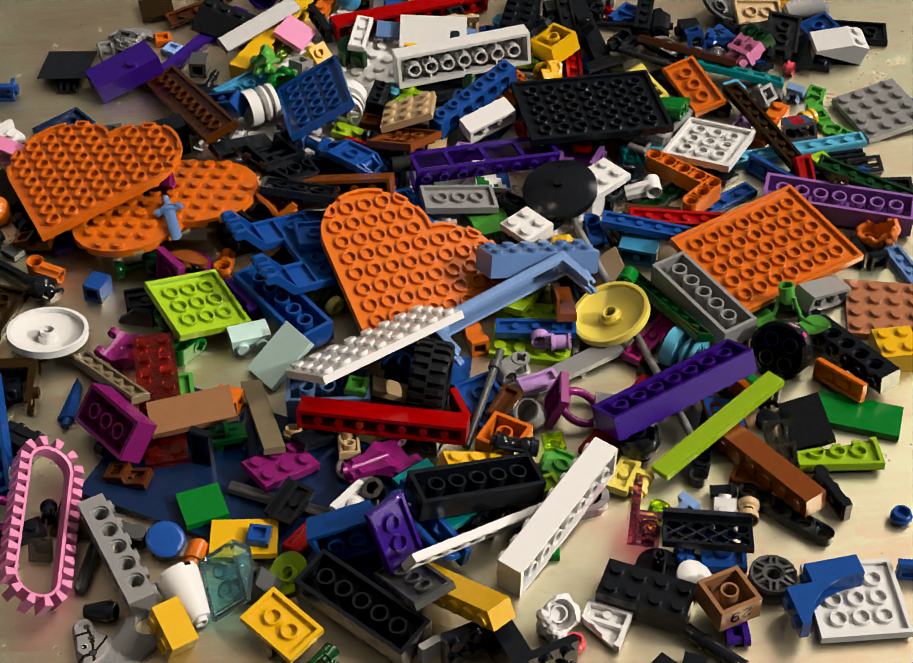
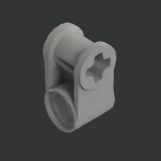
M516 351L502 359V366L500 372L496 374V378L503 385L505 383L512 385L516 378L529 375V353L526 351Z

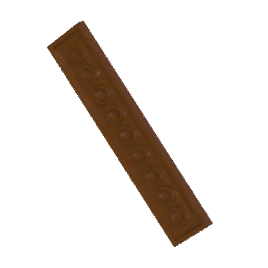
M174 65L164 69V73L145 82L146 87L175 114L180 113L188 126L208 145L217 142L219 138L232 133L239 127L237 120Z

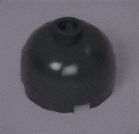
M656 424L655 427L650 425L646 430L637 432L626 440L618 441L622 453L626 457L640 462L650 460L658 452L661 444L658 426Z

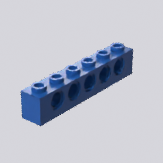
M502 60L434 112L433 119L429 120L430 130L442 131L441 139L443 140L459 127L460 118L478 110L480 107L490 104L510 89V82H517V68L506 60Z

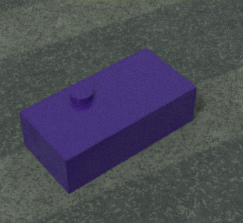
M143 40L84 72L90 86L105 104L164 73V69L157 54Z

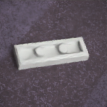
M357 15L347 50L364 53L373 25V17Z

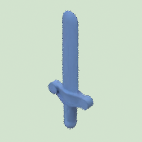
M163 195V206L155 210L154 215L155 217L164 215L171 239L178 240L182 237L175 211L183 209L182 202L170 203L169 197Z

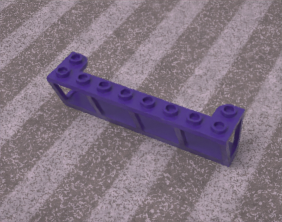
M523 137L420 150L406 153V155L410 156L411 167L416 171V180L412 170L409 171L413 191L419 193V185H434V182L534 170L545 163L559 160L560 151L554 144L531 146L529 138Z

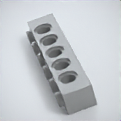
M103 493L78 502L79 516L130 616L133 617L156 606V596H159L157 587L154 583L150 584L148 580L150 576L145 565L141 567L138 551L136 549L132 550L129 534L127 532L123 533V524L120 517L114 516L113 512L115 510L111 500L106 501Z

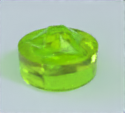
M653 499L649 504L648 511L655 517L662 518L663 507H670V505L663 500Z

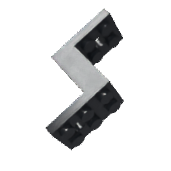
M510 620L495 632L481 627L474 622H469L441 634V663H463L472 658L481 657L484 653H488L494 663H577L579 639L573 633L531 650L513 620Z

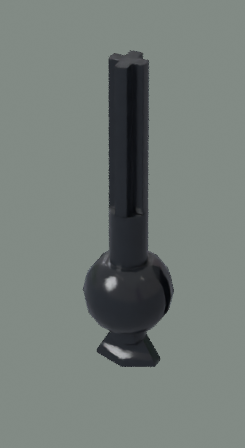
M0 259V272L27 286L30 296L35 300H49L50 304L60 300L65 290L63 288H56L55 283L49 276L40 274L33 277Z

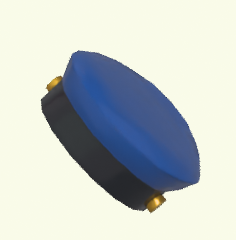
M161 521L155 523L147 530L145 542L150 550V555H153L160 561H171L181 555L186 537L182 528L176 523Z

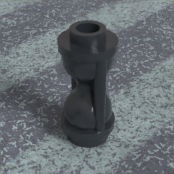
M496 431L495 435H491L489 447H492L495 453L497 451H511L519 454L530 452L532 457H537L539 440H535L534 437H509L505 433Z

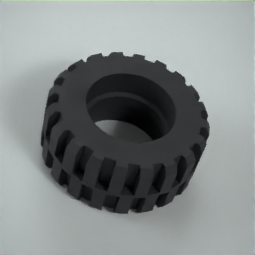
M425 337L418 340L408 379L406 407L445 411L455 359V345L452 342Z

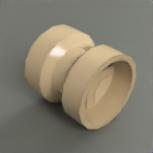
M752 496L740 498L737 503L738 512L752 513V527L756 526L759 523V501Z

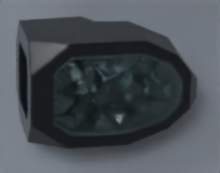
M623 185L605 196L604 210L612 212L616 210L625 195Z

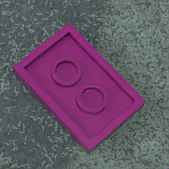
M290 441L285 444V453L272 455L261 453L242 461L241 469L267 493L281 487L288 476L293 480H297L319 471L320 463L308 451L303 452Z

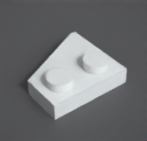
M589 599L581 616V623L615 652L619 653L632 621L633 613Z

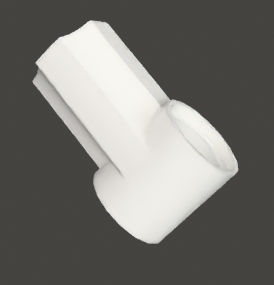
M656 174L645 176L643 181L624 185L627 201L644 196L654 199L662 194L660 180Z

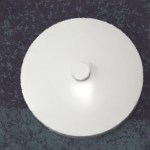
M41 307L28 310L16 316L7 326L6 337L9 347L17 354L34 359H52L71 354L81 348L88 340L89 328L86 318L77 311L64 307Z

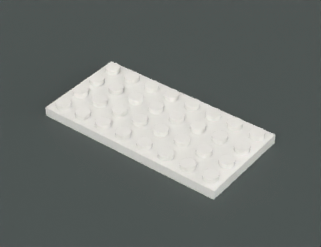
M416 305L408 313H399L391 321H382L374 329H365L357 337H348L340 345H331L323 353H314L304 362L297 361L291 364L292 367L285 370L287 377L326 385L463 319L462 310L453 309V307L445 309L442 306L434 308L432 305L426 307Z

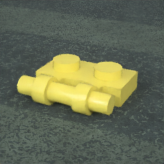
M621 455L616 465L615 475L606 487L609 492L623 497H627L628 493L632 492L634 493L633 501L639 503L648 492L647 487L652 484L655 478L651 466L647 470L641 469L642 462ZM636 478L641 480L640 484L634 482Z

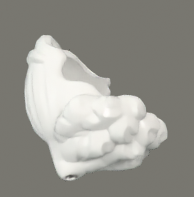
M568 593L554 595L543 608L538 609L536 612V618L538 619L536 622V632L540 636L546 637L549 642L566 637L567 633L580 622V607L575 602H572V598Z

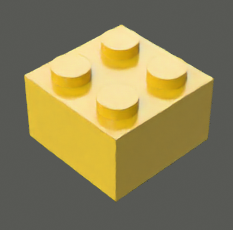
M554 22L547 29L530 39L534 57L543 61L558 60L562 63V61L580 49L576 32Z
M910 325L871 329L867 345L901 369L900 373L913 371V331Z
M178 595L151 608L146 625L150 634L156 635L159 641L156 645L162 656L165 655L167 660H170L194 648L199 637Z

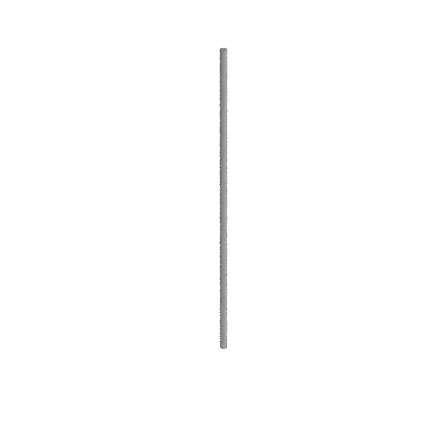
M577 218L570 219L569 221L579 239H583L585 243L591 244ZM599 260L598 274L603 283L612 282ZM639 332L633 338L653 375L661 372ZM682 410L675 415L688 436L694 430Z

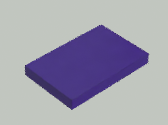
M396 491L364 514L386 573H393L401 567V564L411 554L424 549L402 491Z

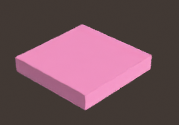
M289 14L273 31L272 36L300 53L314 39L317 31Z

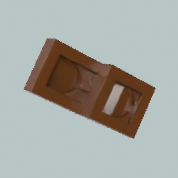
M35 230L18 233L12 245L25 250L46 251L51 250L57 241V237L55 236L53 239L43 242Z
M110 462L102 478L104 481L118 486L146 490L154 472L152 468H133L130 462Z

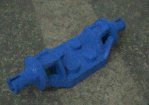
M309 137L305 141L304 146L315 151V156L330 159L334 163L340 164L358 174L388 172V168L383 164L378 152L350 139L331 141V139L326 137L319 142ZM395 178V185L397 187L399 180Z

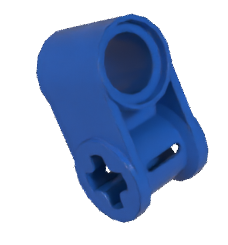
M589 213L583 217V231L593 246L601 244L607 246V233L604 228L600 227V217Z

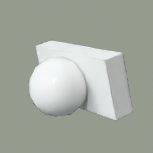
M360 479L356 480L330 504V511L365 501V495L362 491L364 482Z

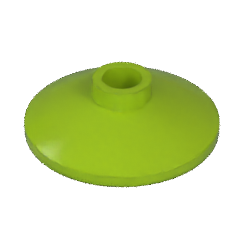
M287 551L278 556L273 562L269 572L282 581L279 591L284 596L296 591L293 580L307 566V562L303 555L296 551Z

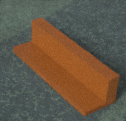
M555 281L551 282L550 297L557 322H577V312L569 286L557 287Z

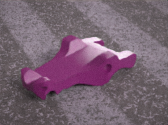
M111 327L107 333L110 338L114 339L109 347L104 349L102 346H97L93 351L95 356L109 363L114 369L121 367L123 370L127 367H143L155 370L157 374L163 375L167 372L168 367L172 365L170 354L167 356L163 351L150 347L139 334H126L116 327Z
M392 438L385 442L374 441L364 454L350 458L346 463L342 461L340 473L344 475L345 480L350 484H353L359 478L373 475L388 476L392 479L421 462L422 458L418 454H413L411 457L405 454L401 446L406 444V439Z

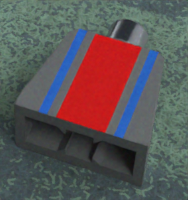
M807 115L782 117L781 131L791 142L817 139V121Z

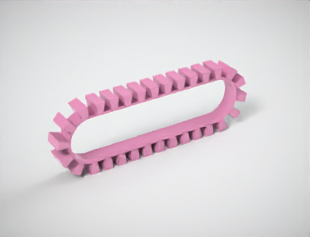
M38 436L34 442L32 439H29L12 460L11 467L13 469L10 473V478L12 479L9 481L8 489L10 491L7 493L8 502L5 507V512L7 513L4 515L3 523L5 525L2 527L3 536L0 541V546H2L0 548V585L7 583L9 585L2 596L7 602L14 595L19 598L21 603L16 610L24 614L35 605V616H44L49 610L53 612L68 597L66 594L72 589V581L70 579L73 577L74 569L71 568L75 563V557L73 556L76 554V546L74 544L77 542L78 535L75 533L78 531L79 523L76 522L80 517L79 512H77V503L82 498V490L80 489L83 487L84 480L80 479L84 474L83 466H72V463L78 458L77 454L73 450L67 455L62 453L60 449L64 442L58 439L48 446L47 436ZM36 456L46 457L55 462L61 469L64 477L51 591L48 594H37L28 590L20 581L17 572L32 458Z

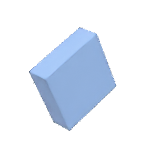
M170 41L160 50L161 55L171 57L183 45Z

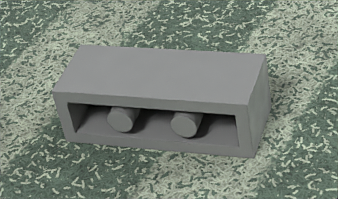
M831 275L798 284L795 288V296L797 297L799 307L808 313L816 308L823 310L844 304L845 298L848 297L852 287L838 276Z

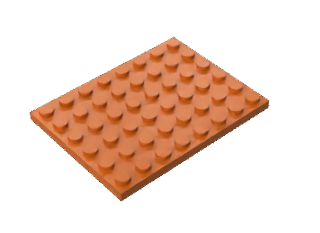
M791 184L671 237L669 242L678 253L685 251L751 313L776 302V296H779L778 284L783 281L793 282L796 288L800 283L835 274L862 261L864 254Z

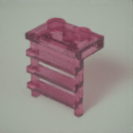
M639 476V481L634 482L627 544L658 548L663 512L640 510L643 476Z

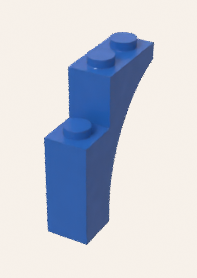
M856 554L804 564L802 574H800L801 584L786 587L785 595L782 597V606L785 611H788L791 626L793 629H796L800 638L809 636L812 615L824 600L840 591L862 586L865 571Z

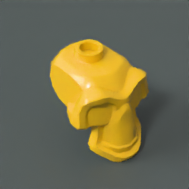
M546 60L537 63L533 69L534 80L562 78V63L558 60Z

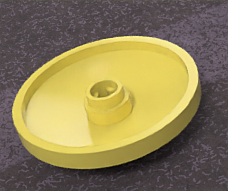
M614 281L595 287L598 293L592 295L584 294L575 305L577 312L576 335L584 343L595 347L614 346L631 339L643 329L649 319L651 310L644 290L636 284L625 281Z

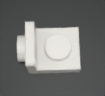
M8 119L0 123L1 136L21 144L26 141L25 135L15 129L13 120Z

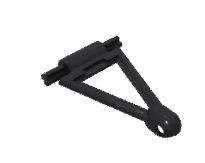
M633 28L621 30L610 37L603 46L606 49V53L617 52L661 67H666L680 61V59L659 47L638 42V35L632 32ZM642 45L668 61L642 54L632 49Z

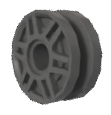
M767 554L758 557L752 562L748 580L763 598L762 603L779 605L782 604V597L785 595L786 587L796 585L798 575L794 565L786 558Z

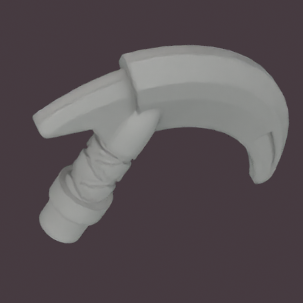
M136 27L121 29L135 32V36H137L135 41L138 43L143 39L154 40L151 30ZM118 31L108 35V38L114 37Z

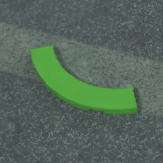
M810 85L806 93L805 110L813 108L817 112L819 118L817 129L827 137L854 132L830 120L831 117L823 108V99L827 89Z

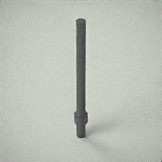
M497 348L494 358L489 363V372L470 422L466 446H462L466 450L471 448L496 374L500 372L501 360L505 352L502 348Z

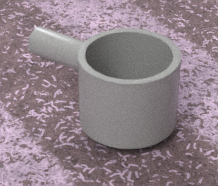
M524 398L516 404L513 418L533 425V430H537L545 424L547 411L534 399Z

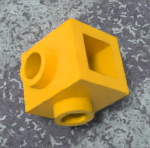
M324 41L317 45H314V43L310 44L305 48L306 52L301 54L313 59V67L332 56Z

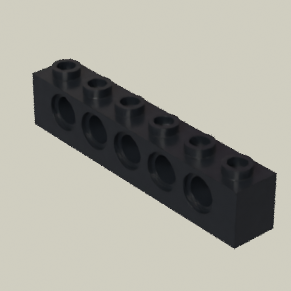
M817 308L803 315L805 318L810 315H820L830 321L831 328L809 335L812 344L853 373L857 378L868 383L870 388L882 394L899 385L901 369Z

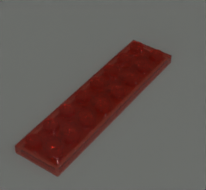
M172 331L132 338L136 382L150 393V400L139 403L140 411L147 417V402L181 395ZM186 432L157 439L152 437L145 451L146 468L157 469L190 463Z

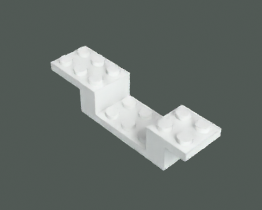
M604 157L588 167L596 177L598 193L593 205L586 212L576 217L581 227L583 226V217L586 214L602 215L605 206V196L631 179L630 173ZM527 206L500 223V229L518 242L530 241L538 243V240L551 242L552 237L555 235H571L575 233L569 220H566V223L553 231L554 224Z

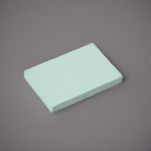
M286 321L247 368L275 392L286 379L285 370L291 368V364L301 361L314 344Z

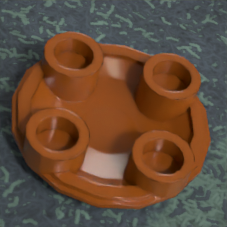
M186 249L171 251V254L183 263L185 267L190 268L192 265H196L200 268H207L209 260L195 251Z

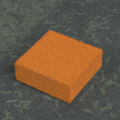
M169 31L154 33L156 48L164 47L168 42H172Z

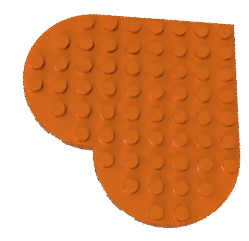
M84 120L76 121L75 124L70 125L64 122L36 133L24 142L25 146L21 150L16 149L10 158V166H7V177L40 237L45 242L83 222L89 221L99 214L107 212L117 205L123 204L133 197L140 196L151 188L159 186L178 166L182 157L183 146L174 129L165 124L159 126L156 122H142L138 126L128 124L108 131L106 127L99 123L90 124L89 121Z
M180 160L178 166L173 171L176 182L174 189H165L158 186L151 188L140 196L133 197L123 204L117 205L107 212L73 227L72 233L75 243L80 249H86L91 255L107 258L133 256V252L144 250L145 253L160 247L159 243L165 240H172L164 215L160 217H155L154 211L163 206V195L169 197L170 203L182 202L183 209L175 211L180 231L183 228L208 226V222L217 220L219 223L223 222L220 219L222 212L232 210L236 213L240 210L242 212L247 210L256 200L255 193L259 187L257 176L248 167L231 162L230 160Z
M361 188L342 194L335 202L328 206L320 226V240L323 250L360 332L368 328L374 329L382 321H391L399 313H408L416 305H422L423 307L432 305L434 308L442 306L445 309L454 308L509 279H490L475 268L477 245L495 242L492 239L489 241L481 235L482 232L470 226L465 228L457 226L454 222L432 223L419 206H415L408 201L409 198L396 192L393 194L383 192L381 188Z

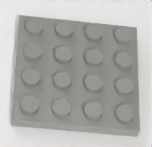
M892 78L832 98V105L857 132H862L868 144L913 129V100Z

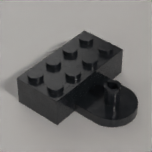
M651 548L638 556L635 565L609 558L596 590L595 601L632 612V621L681 635L683 629L686 630L685 626L689 622L696 602L697 584L675 577L680 563L675 559L676 555L673 552L663 548Z

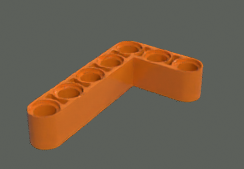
M650 149L646 152L645 169L648 172L656 174L658 177L670 183L673 182L674 185L689 191L682 199V210L705 211L720 199L721 180L661 150Z

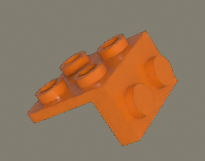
M260 185L255 193L258 202L262 205L265 204L273 217L296 213L301 205L298 199L283 202L278 196L272 198L265 197L264 194L259 193Z

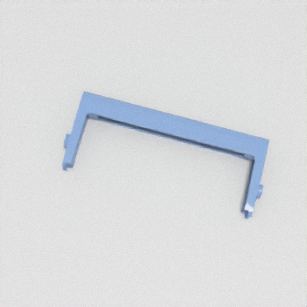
M560 251L454 307L453 309L462 310L464 318L434 332L438 340L452 342L455 345L454 362L461 366L464 363V360L459 355L461 349L452 340L451 335L565 275L589 295L598 293L596 288L590 284L596 281L587 269H583L567 253Z

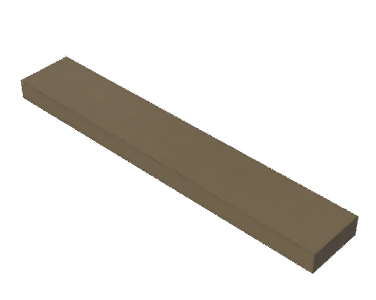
M88 350L70 355V362L102 385L114 388L132 405L150 400V393Z
M262 380L241 381L244 398L263 454L285 453V444Z

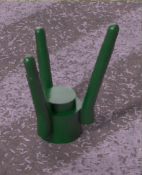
M325 643L306 663H339L336 659L340 656V652L332 643Z

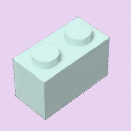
M265 318L226 327L228 343L233 357L260 352L272 338Z

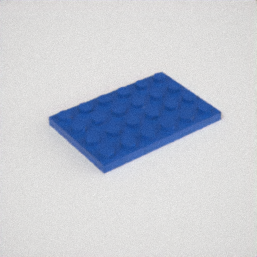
M336 55L275 88L285 124L293 142L304 138L311 131L318 130L325 123L334 121L341 114L348 113L356 107Z

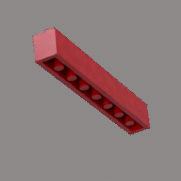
M302 396L296 409L297 428L466 446L470 431V413Z

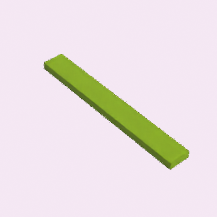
M767 371L652 464V471L668 481L785 385L784 379Z

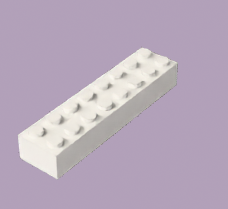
M524 24L392 49L394 80L399 89L460 78L466 74L485 73L502 60H506L515 67L531 64L530 32Z
M597 437L591 443L585 444L582 454L579 458H574L567 473L564 472L560 476L557 486L555 488L552 487L547 493L546 500L537 505L531 519L527 518L520 533L518 535L515 534L511 538L509 547L499 553L496 560L498 562L496 571L498 586L519 598L523 595L550 560L552 554L560 547L615 475L618 448Z

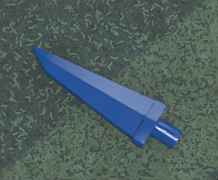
M78 378L73 384L57 418V421L61 423V428L64 430L69 429L70 423L75 421L74 418L79 409L82 384Z

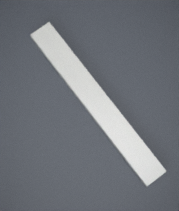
M538 504L415 552L401 566L404 571L412 570L523 525L527 518L531 519Z

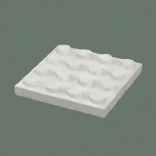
M689 117L662 151L690 165L729 173L756 137V130Z
M890 558L859 560L865 571L862 586L846 589L830 596L817 607L812 615L821 644L913 637V625ZM800 564V574H802L804 564Z

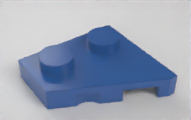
M625 2L608 15V21L634 22L637 6Z

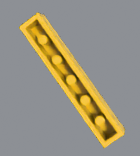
M428 563L453 580L456 589L432 602L440 608L451 611L453 614H457L493 632L516 617L509 596L436 564Z

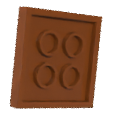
M400 128L366 140L367 147L374 148L376 151L389 149V152L401 150L404 153H413L415 149L425 148V145L433 144L436 140L442 138V131Z

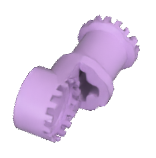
M536 329L531 333V343L535 349H550V351H554L555 349L571 350L572 343H570L572 342L570 340L571 333H567V335H554V333H548L544 329ZM539 337H544V338H545V339L542 340V341H537V340H535L536 338H539Z

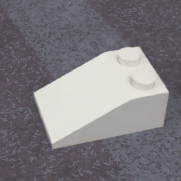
M844 26L812 31L808 34L815 54L861 65L869 51V46L863 32L857 27Z

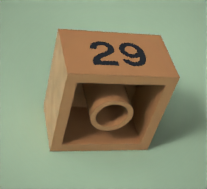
M738 565L698 580L695 593L696 601L719 632L760 615L763 598Z

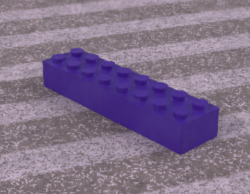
M726 339L592 405L596 428L616 440L622 441L637 432L646 430L647 427L654 423L662 422L666 417L677 414L682 409L695 405L700 400L713 396L723 388L731 387L733 383L746 379L751 374L757 372L753 349Z

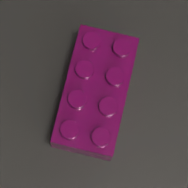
M92 382L74 418L79 425L121 461L140 463L157 428L153 421L114 388Z

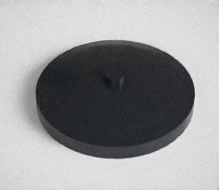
M556 160L537 167L528 175L522 189L525 205L549 221H565L580 216L593 205L598 193L594 173L584 164L572 160Z

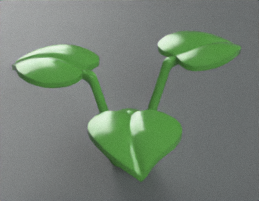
M783 281L778 284L779 296H776V303L772 312L769 309L761 308L752 313L757 318L756 328H759L770 321L776 320L774 315L777 313L780 302V307L783 310H797L801 320L798 324L809 335L831 328L830 321L823 316L810 315L807 318L803 317L802 309L799 307L797 297L795 296L794 283L791 281Z

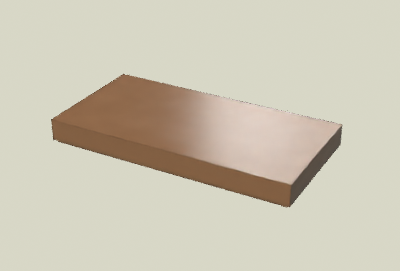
M229 384L146 403L148 417L157 425L152 436L153 439L188 432L191 426L202 429L223 424L222 419H227L228 423L238 420Z

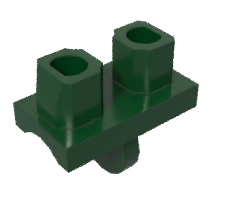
M222 419V426L206 428L207 431H211L214 452L222 451L224 445L232 444L235 448L244 447L245 442L248 441L244 422L228 424L227 419Z

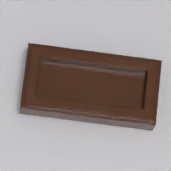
M505 383L486 410L485 417L490 418L494 411L510 416L516 404L523 397V391Z

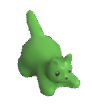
M263 44L260 47L259 55H253L250 59V63L255 64L253 73L256 76L260 73L267 77L271 76L277 70L273 64L280 62V58L275 57V52L270 49L268 44Z

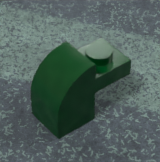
M345 35L337 44L339 63L344 67L351 64L364 69L367 66V51L362 53L347 50L350 36Z

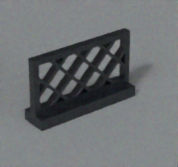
M663 507L661 524L662 547L754 553L753 514Z

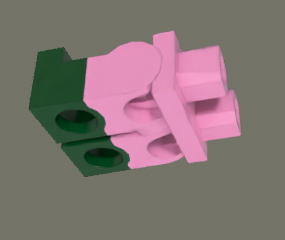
M749 23L733 42L727 45L729 51L725 56L739 59L738 65H736L738 67L744 68L747 64L753 66L756 63L755 61L761 57L768 47L773 48L777 43L770 32Z

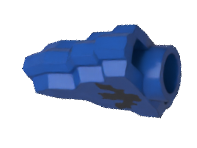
M720 24L715 26L714 29L709 27L705 34L706 46L711 49L728 48L727 45L732 43L737 35L732 34Z

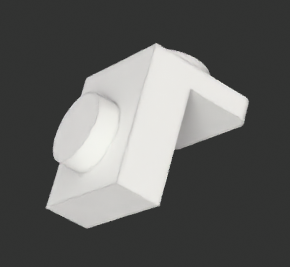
M718 494V497L713 499V510L736 512L737 498H731L729 494Z

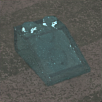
M232 539L198 561L213 622H217L251 600L255 564L250 546Z

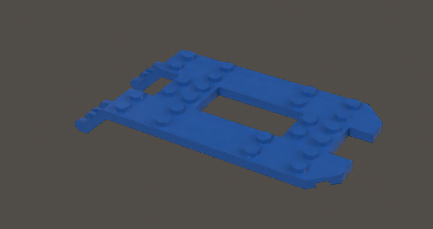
M407 187L396 189V193L409 198L408 201L419 206L424 211L419 193L412 192V189ZM232 210L221 213L220 219L225 223L230 233H233L236 241L246 240L262 251L285 246L296 261L295 263L280 265L263 253L253 255L250 261L253 266H256L260 276L264 277L267 285L277 284L293 295L338 284L324 250H298L293 231V222L322 220L325 211L304 210L253 223ZM427 214V216L429 217L430 221H431L432 223H435V222L433 221V219Z

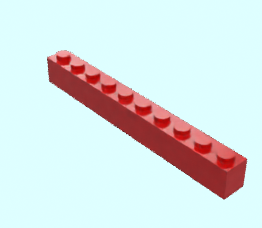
M412 0L329 16V25L332 28L334 38L341 40L345 35L351 36L357 15L374 18L370 32L372 34L376 33L377 20L400 22V14L446 16V8L461 4L466 15L469 13L474 14L487 11L488 0Z

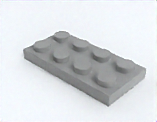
M492 184L419 185V194L426 214L498 213L499 205Z

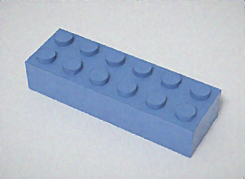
M557 239L555 242L538 240V243L520 241V244L502 242L499 245L486 242L484 245H477L475 268L490 279L511 278L558 252L564 251L583 269H587L590 274H597L600 251L594 248L592 244L585 243L583 239H573L570 242L563 239Z

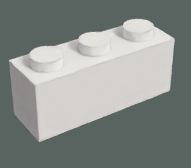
M502 97L460 118V131L469 143H475L516 122V110L505 97Z

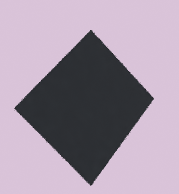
M49 51L37 79L87 78L84 71L91 68L97 51Z

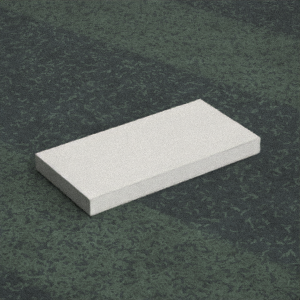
M400 14L399 48L404 47V43L422 44L450 38L451 31H459L460 36L467 35V17Z

